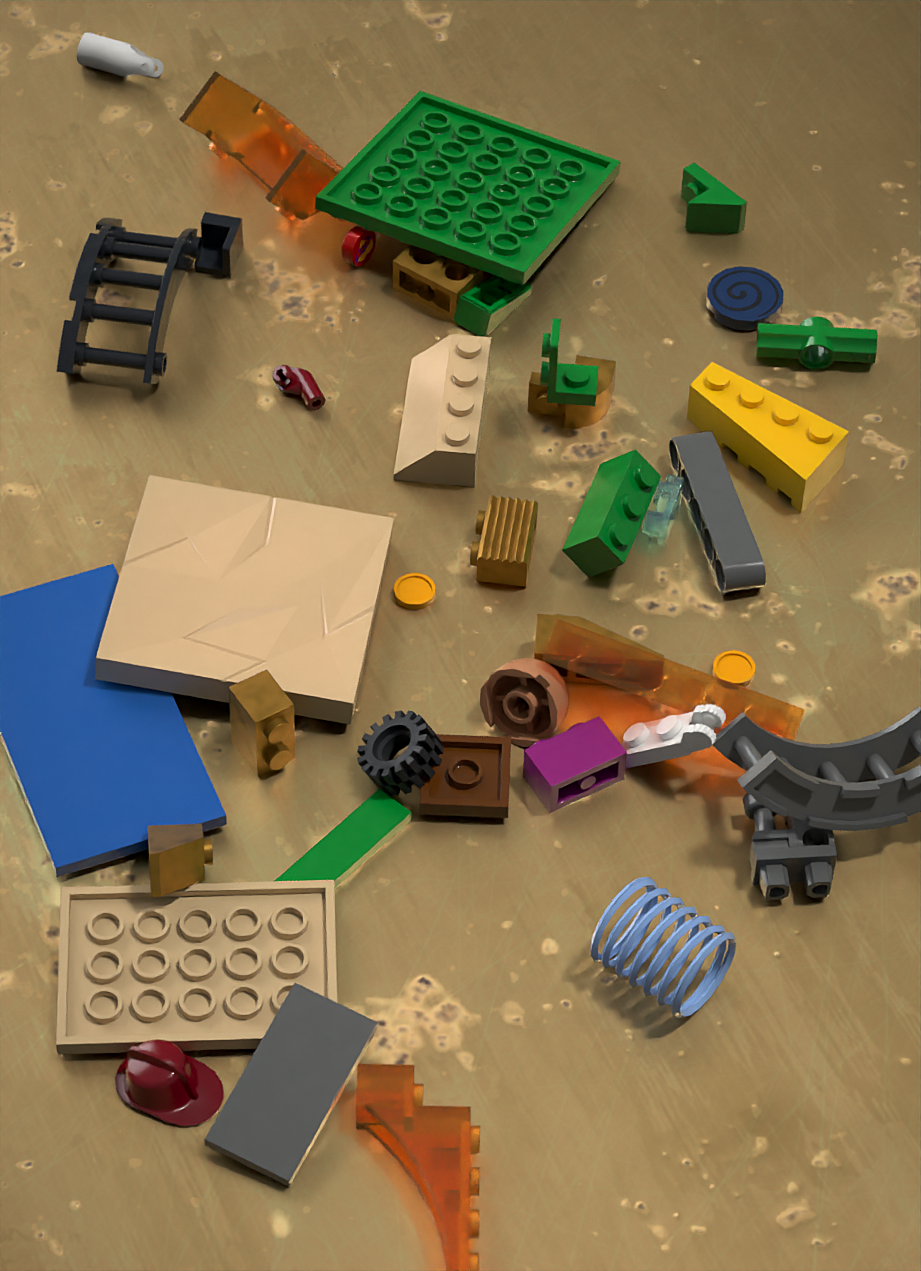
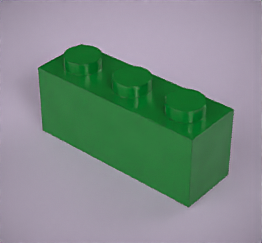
M636 449L600 464L562 549L588 578L625 563L662 477Z

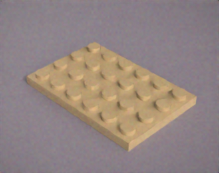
M334 880L197 883L161 897H151L150 885L61 887L56 1031L57 1054L128 1052L131 1046L137 1047L146 1041L156 1039L170 1041L180 1047L182 1051L253 1049L259 1046L294 983L338 1003Z

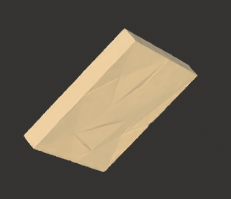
M149 475L97 651L95 679L229 703L230 686L267 669L294 704V715L351 724L392 540L394 518Z

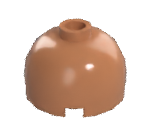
M534 658L512 659L496 669L483 684L480 691V706L489 726L492 727L495 724L500 731L506 733L502 737H511V744L530 747L539 740H547L558 731L568 714L569 692L565 680L559 672L545 661Z

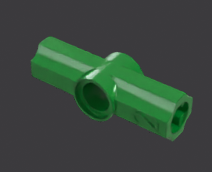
M810 317L805 319L800 325L758 323L757 357L799 359L803 366L814 370L826 368L833 361L875 363L877 330L838 328L834 327L831 321L823 317Z

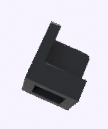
M205 212L201 220V256L199 260H195V271L231 278L243 249L242 218Z

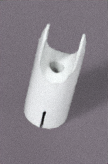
M86 32L79 42L77 61L81 65L122 77L130 75L159 77L163 73L164 66L160 60L148 57L144 52L131 44ZM155 65L158 66V70L156 72H154Z

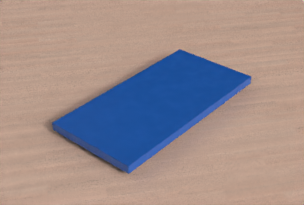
M114 564L0 596V738L56 877L148 849V826L202 824L203 832L227 825L226 813L172 693L95 679L96 655L119 579Z

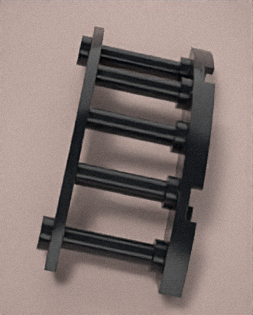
M102 218L96 224V230H100L99 233H90L74 275L69 300L76 301L72 320H64L57 372L80 374L81 366L86 367L87 363L144 370L143 383L158 384L159 376L164 377L167 368V353H163L173 303L185 273L193 267L194 260L200 259L202 237L197 236L198 229L186 228L178 238L128 232L125 227H121L122 219ZM114 258L167 264L164 275L107 268ZM104 284L156 290L159 291L155 311L97 304L95 299L98 287L103 288ZM96 319L151 326L147 354L89 347V343H85L88 324L93 323Z

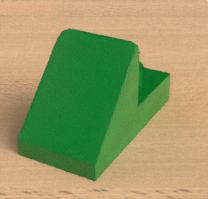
M693 162L685 167L682 175L681 198L688 204L685 223L686 230L720 233L742 232L745 226L747 201Z

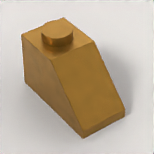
M202 824L148 826L151 897H161L205 880L204 865H213L212 838H203Z

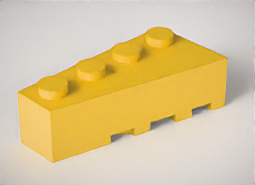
M713 362L690 384L687 419L702 432L712 431L719 446L722 448L728 446L738 455L737 461L747 469L755 468L766 478L765 484L776 493L779 491L784 492L792 499L791 505L800 513L804 511L844 465L849 431Z

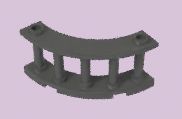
M919 706L906 717L875 734L842 743L810 744L786 739L765 730L743 712L716 735L713 746L727 759L747 770L737 780L742 788L759 803L783 817L787 815L805 821L808 826L816 828L861 831L908 822L907 816L921 812V765L898 775H895L893 772L921 756V708ZM873 778H876V779H877V780H875V781L862 782V781H867V780H870V779H873Z

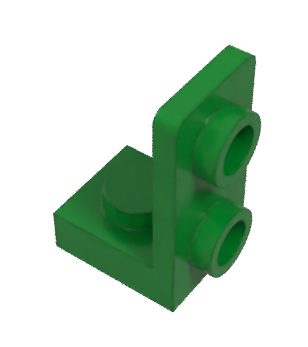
M553 318L551 333H543L542 357L549 358V362L542 361L540 386H548L547 403L595 406L599 366L558 363L561 319Z

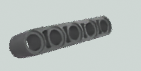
M705 431L671 437L669 441L671 463L720 592L725 594L764 587L766 576L763 559L713 432Z

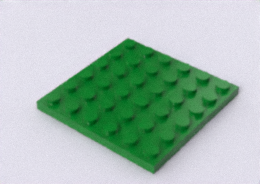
M419 91L316 195L315 209L330 214L334 218L360 225L369 231L379 232L398 239L402 243L412 244L431 251L437 256L442 255L466 264L469 267L502 277L508 282L524 285L619 175L621 161Z

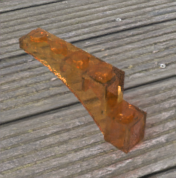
M357 1064L356 1130H367L394 1156L416 1185L431 1213L438 1232L447 1271H479V1252H469L470 1239H479V1209H470V1196H479L480 1167H470V1154H480V1125H471V1106H423V1083H414V1065Z

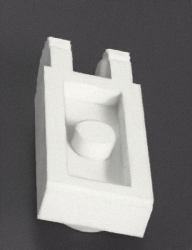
M711 703L696 706L693 712L670 715L663 719L645 723L639 722L630 726L625 732L624 740L621 744L627 752L626 768L687 756L691 752L712 747L716 739L714 729H718L723 725L726 713H724L721 707Z

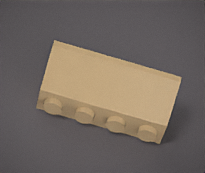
M451 334L411 359L394 480L475 487L490 375L491 337Z

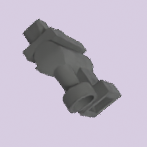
M746 793L743 797L745 815L749 819L754 820L755 825L749 859L752 868V884L760 885L766 900L784 899L789 896V883L804 882L806 895L811 898L829 896L837 859L833 830L808 826L805 821L787 815L784 817V823L788 829L777 830L773 819L777 813L759 803L749 793Z

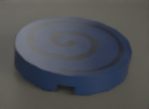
M739 266L729 268L714 275L707 286L706 307L708 311L711 310L715 314L714 319L724 326L735 330H756L758 323H767L769 321L768 324H771L777 320L782 312L784 291L779 281L768 272L754 267Z

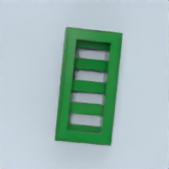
M493 275L459 297L454 321L476 335L485 337L496 329L531 294L533 287L527 283L521 285L515 282H508L502 277Z

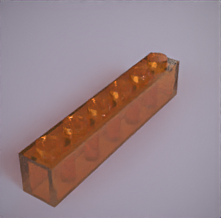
M560 619L556 621L542 661L684 713L693 712L698 705L711 703L721 707L724 713H726V719L722 727H726L743 712L765 730L794 741L805 709Z

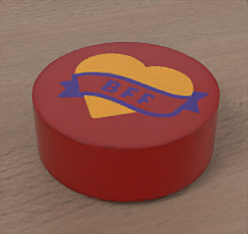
M359 225L350 229L343 240L341 248L344 261L358 267L363 266L374 252L376 245L375 233Z

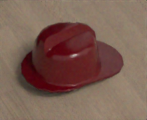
M156 1039L146 1041L137 1047L131 1046L127 1052V1058L120 1064L115 1076L116 1091L122 1101L166 1123L180 1127L198 1126L211 1120L220 1110L224 1099L223 1083L216 1072L204 1063L185 1055L180 1047L167 1040Z

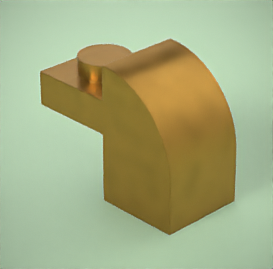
M576 356L575 364L599 366L595 406L547 403L548 386H540L541 373L531 372L528 390V411L565 416L564 428L567 429L584 428L597 423L607 414L610 408L614 391L616 361Z

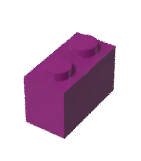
M599 716L585 723H577L567 731L547 740H539L525 749L523 778L547 811L552 813L624 780L627 752Z

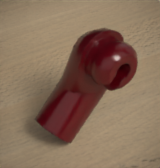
M279 365L274 369L272 379L279 390L302 396L310 410H319L324 406L326 399L309 371L289 367L288 365Z

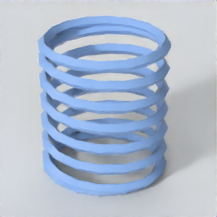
M641 877L627 884L606 908L592 936L590 952L595 962L602 961L605 969L615 967L618 978L629 976V983L632 987L643 985V992L646 997L656 995L659 1006L670 1004L673 1016L675 1015L677 1018L690 1016L699 1010L718 988L734 958L736 938L733 932L726 933L722 925H712V921L708 916H699L695 907H685L680 897L671 898L667 888H658L655 881L650 877ZM646 887V894L636 900L618 920L607 938L602 954H599L598 945L612 915L635 891ZM658 896H662L664 899L660 903H658ZM672 905H676L678 910L671 913ZM663 910L658 925L644 941L633 963L623 970L626 958L637 947L652 919ZM638 911L629 928L626 930L623 936L616 942L617 938L619 937L620 933L622 932L626 924ZM685 914H689L692 919L685 922ZM676 920L671 936L659 949L650 963L647 972L637 979L640 967L652 954L664 931ZM699 924H704L705 929L698 932ZM689 931L684 946L666 969L661 981L651 988L654 976L667 961L677 941ZM713 933H717L718 936L713 938ZM703 940L699 953L679 980L675 990L664 998L668 985L678 974L692 949ZM727 940H728V949H727V952H726V954H725L726 944H727ZM718 946L707 974L689 999L681 1005L686 989L699 972L704 960ZM619 952V954L616 957H614L611 961L609 960L611 957H613Z

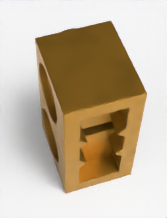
M410 244L393 260V288L454 319L459 297L483 282L484 271L469 267L466 264L442 255L437 256L431 251Z

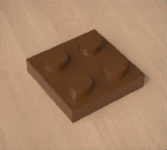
M437 734L442 741L440 744L443 747V754L438 755L442 762L440 766H432L435 774L431 779L428 776L422 778L425 785L421 787L420 814L508 818L511 737Z

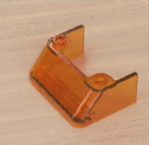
M217 71L212 74L179 118L185 125L205 135L211 141L208 148L224 160L228 156L238 160L267 186L270 192L265 198L270 203L276 205L275 209L292 222L296 217L304 221L321 212L315 209L316 195L344 168L282 112Z

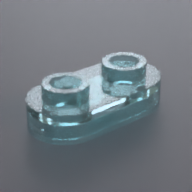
M668 474L665 481H659L653 498V504L657 505L655 511H647L642 533L649 535V544L660 547L667 546L685 488L684 477Z

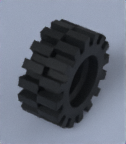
M401 710L395 711L394 719L389 714L382 717L384 723L381 726L375 722L370 727L374 731L372 735L365 733L361 739L366 745L359 746L357 751L361 756L357 758L358 764L362 767L361 769L380 790L386 794L390 792L393 796H399L400 790L404 794L411 793L413 784L418 788L425 785L422 778L428 776L431 779L434 776L435 771L432 769V766H440L442 759L438 755L443 754V747L440 744L442 741L427 722L413 711L408 710L405 715ZM407 747L399 757L393 759L401 749Z

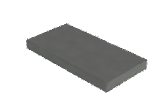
M294 983L205 1138V1146L290 1187L378 1029V1022Z

